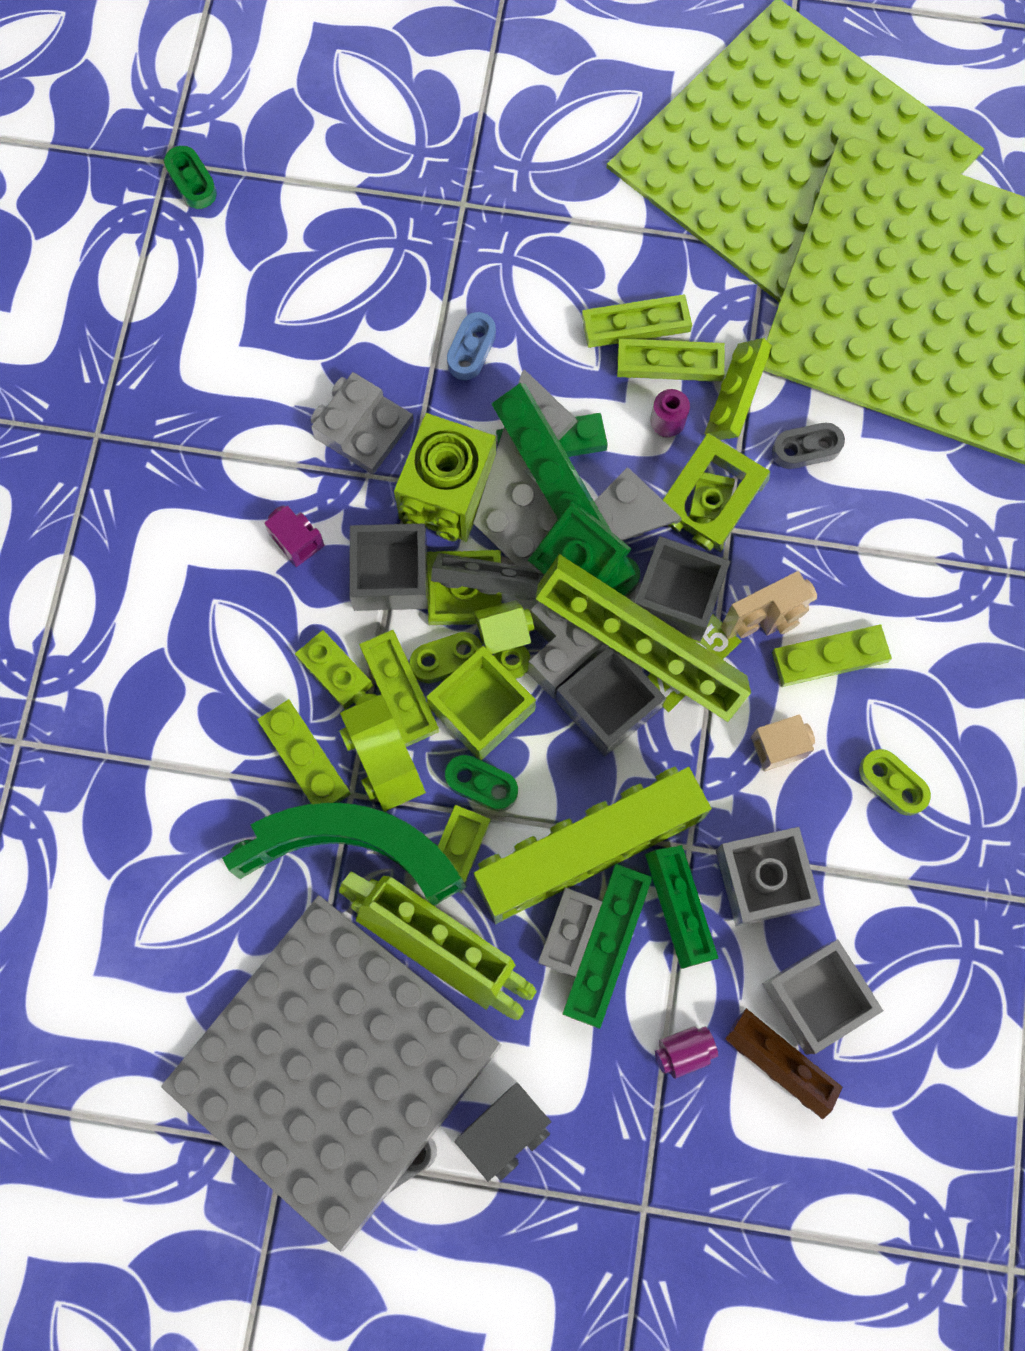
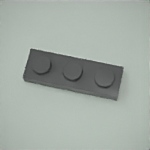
M438 553L432 567L431 581L439 582L448 588L463 586L475 588L484 594L500 592L512 594L521 600H533L536 598L538 583L544 574L538 569Z

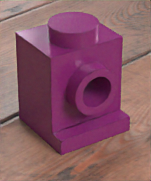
M288 505L276 508L269 515L268 520L264 522L269 536L295 567H298L325 546L319 530L313 528L303 513L300 512L295 515Z

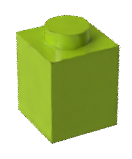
M518 600L474 611L482 645L491 654L531 643L529 631L534 630L533 619L529 608L523 610Z

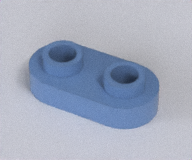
M474 312L467 315L456 333L447 353V366L449 372L457 379H473L482 370L496 338V325L488 314ZM476 332H481L484 334L480 338L473 336V334ZM463 361L471 363L468 367H462L459 364Z

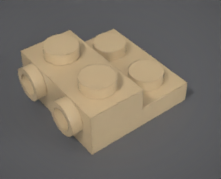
M798 570L733 603L721 628L727 639L738 634L740 638H745L756 632L760 625L767 636L776 631H779L780 634H785L800 624L799 619L809 611L810 602L817 599L816 590L808 579H803Z

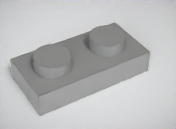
M565 888L538 964L575 978L602 901Z

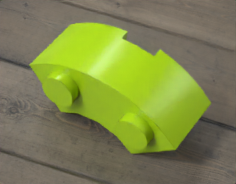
M382 694L340 712L346 727L340 729L339 732L347 750L350 751L355 748L368 776L361 781L370 801L378 798L385 812L426 793Z

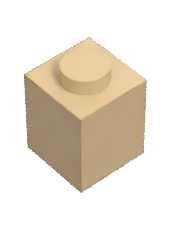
M800 714L759 727L751 736L764 772L807 758L814 751L815 736L813 730L808 723L804 724Z

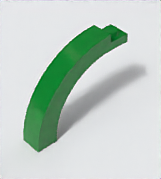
M349 803L307 804L268 815L250 824L257 838L237 843L232 847L231 853L222 857L228 871L237 878L242 879L271 861L298 849L324 844H346L377 852L401 866L414 878L426 899L434 906L467 887L447 856L422 832L386 812Z

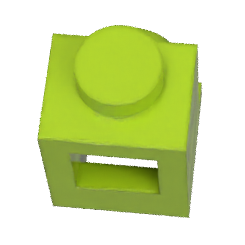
M704 472L694 487L688 517L699 524L713 521L731 498L735 479Z

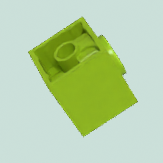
M425 413L394 489L399 519L404 524H425V528L436 531L438 536L448 541H457L459 539L467 542L496 456V436Z

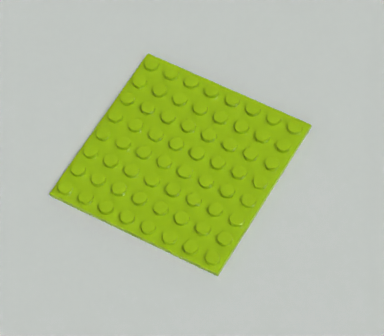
M774 0L607 163L606 168L780 303L841 132L959 174H963L983 153L984 148L785 2Z
M841 132L766 339L772 345L763 371L1025 465V197Z

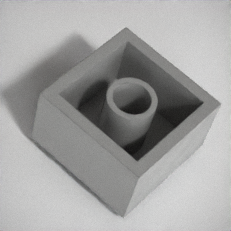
M799 827L723 843L716 850L735 927L808 911L821 905Z

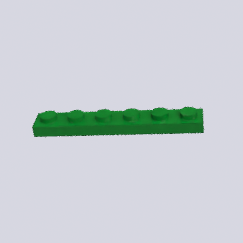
M519 383L491 403L557 518L561 516L571 501H576L611 531L527 385ZM627 557L624 558L605 583L606 585L614 589L637 575Z

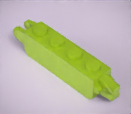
M351 871L341 883L339 893L353 903L351 908L358 914L356 922L487 1010L489 1006H492L510 1019L518 1020L524 1013L523 1007L500 990L501 987L504 986L526 1000H532L537 990L533 984L513 971L516 965L511 957L392 877L382 876L379 881L373 878L367 881Z

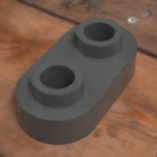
M827 422L787 430L776 438L772 447V456L779 466L786 469H795L831 461L840 454L844 447L845 436L838 426ZM818 442H826L829 448H822ZM791 449L795 455L788 456L784 450Z

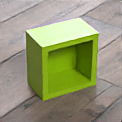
M484 646L426 696L430 710L479 760L485 758L535 712L536 699Z

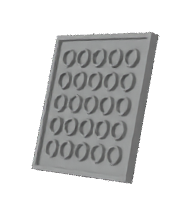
M318 895L165 1080L161 1088L336 1249L342 1252L345 1251L405 1173L406 1169H408L498 1052L502 1044Z

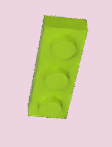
M685 294L582 310V322L588 348L618 344L619 338L650 339L688 333L692 329V321Z
M620 338L618 340L617 377L723 381L725 375V343Z
M765 338L737 344L726 376L722 381L715 406L710 413V419L704 432L705 435L709 433L719 440L740 436L772 345Z
M881 624L774 648L772 651L782 687L889 663L892 660Z
M394 629L359 644L379 691L383 695L395 720L405 746L408 747L439 733V727Z
M290 699L257 719L311 804L339 803L351 795Z

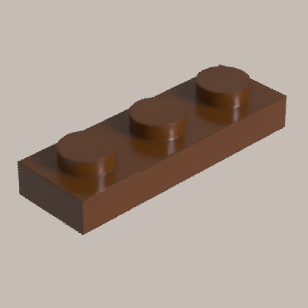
M746 1008L737 1017L725 1040L733 1045L739 1053L746 1056L762 1069L773 1081L779 1083L797 1098L803 1106L810 1109L823 1120L832 1112L843 1087Z

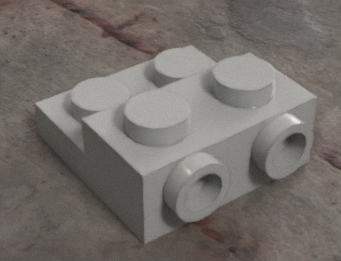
M352 372L348 379L341 377L335 383L332 389V396L334 397L327 406L321 404L315 409L311 417V423H313L311 427L316 440L374 475L414 421L413 414L384 397L382 389Z

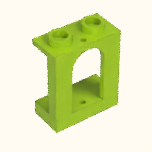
M707 433L663 499L681 517L679 523H672L667 526L677 532H680L682 528L694 535L692 540L707 551L715 548L721 552L724 548V542L759 491L762 492L768 483L770 471ZM713 462L742 481L721 513L713 521L699 524L687 516L685 502L709 464Z

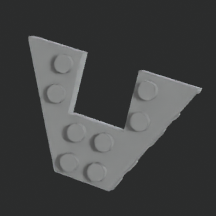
M524 369L519 383L527 385L558 440H560L577 422L576 418ZM504 427L473 524L516 566L537 569L528 559L558 518L539 485L527 474L530 470ZM628 467L594 501L612 533L622 541L631 537H639L651 530L681 521V517Z

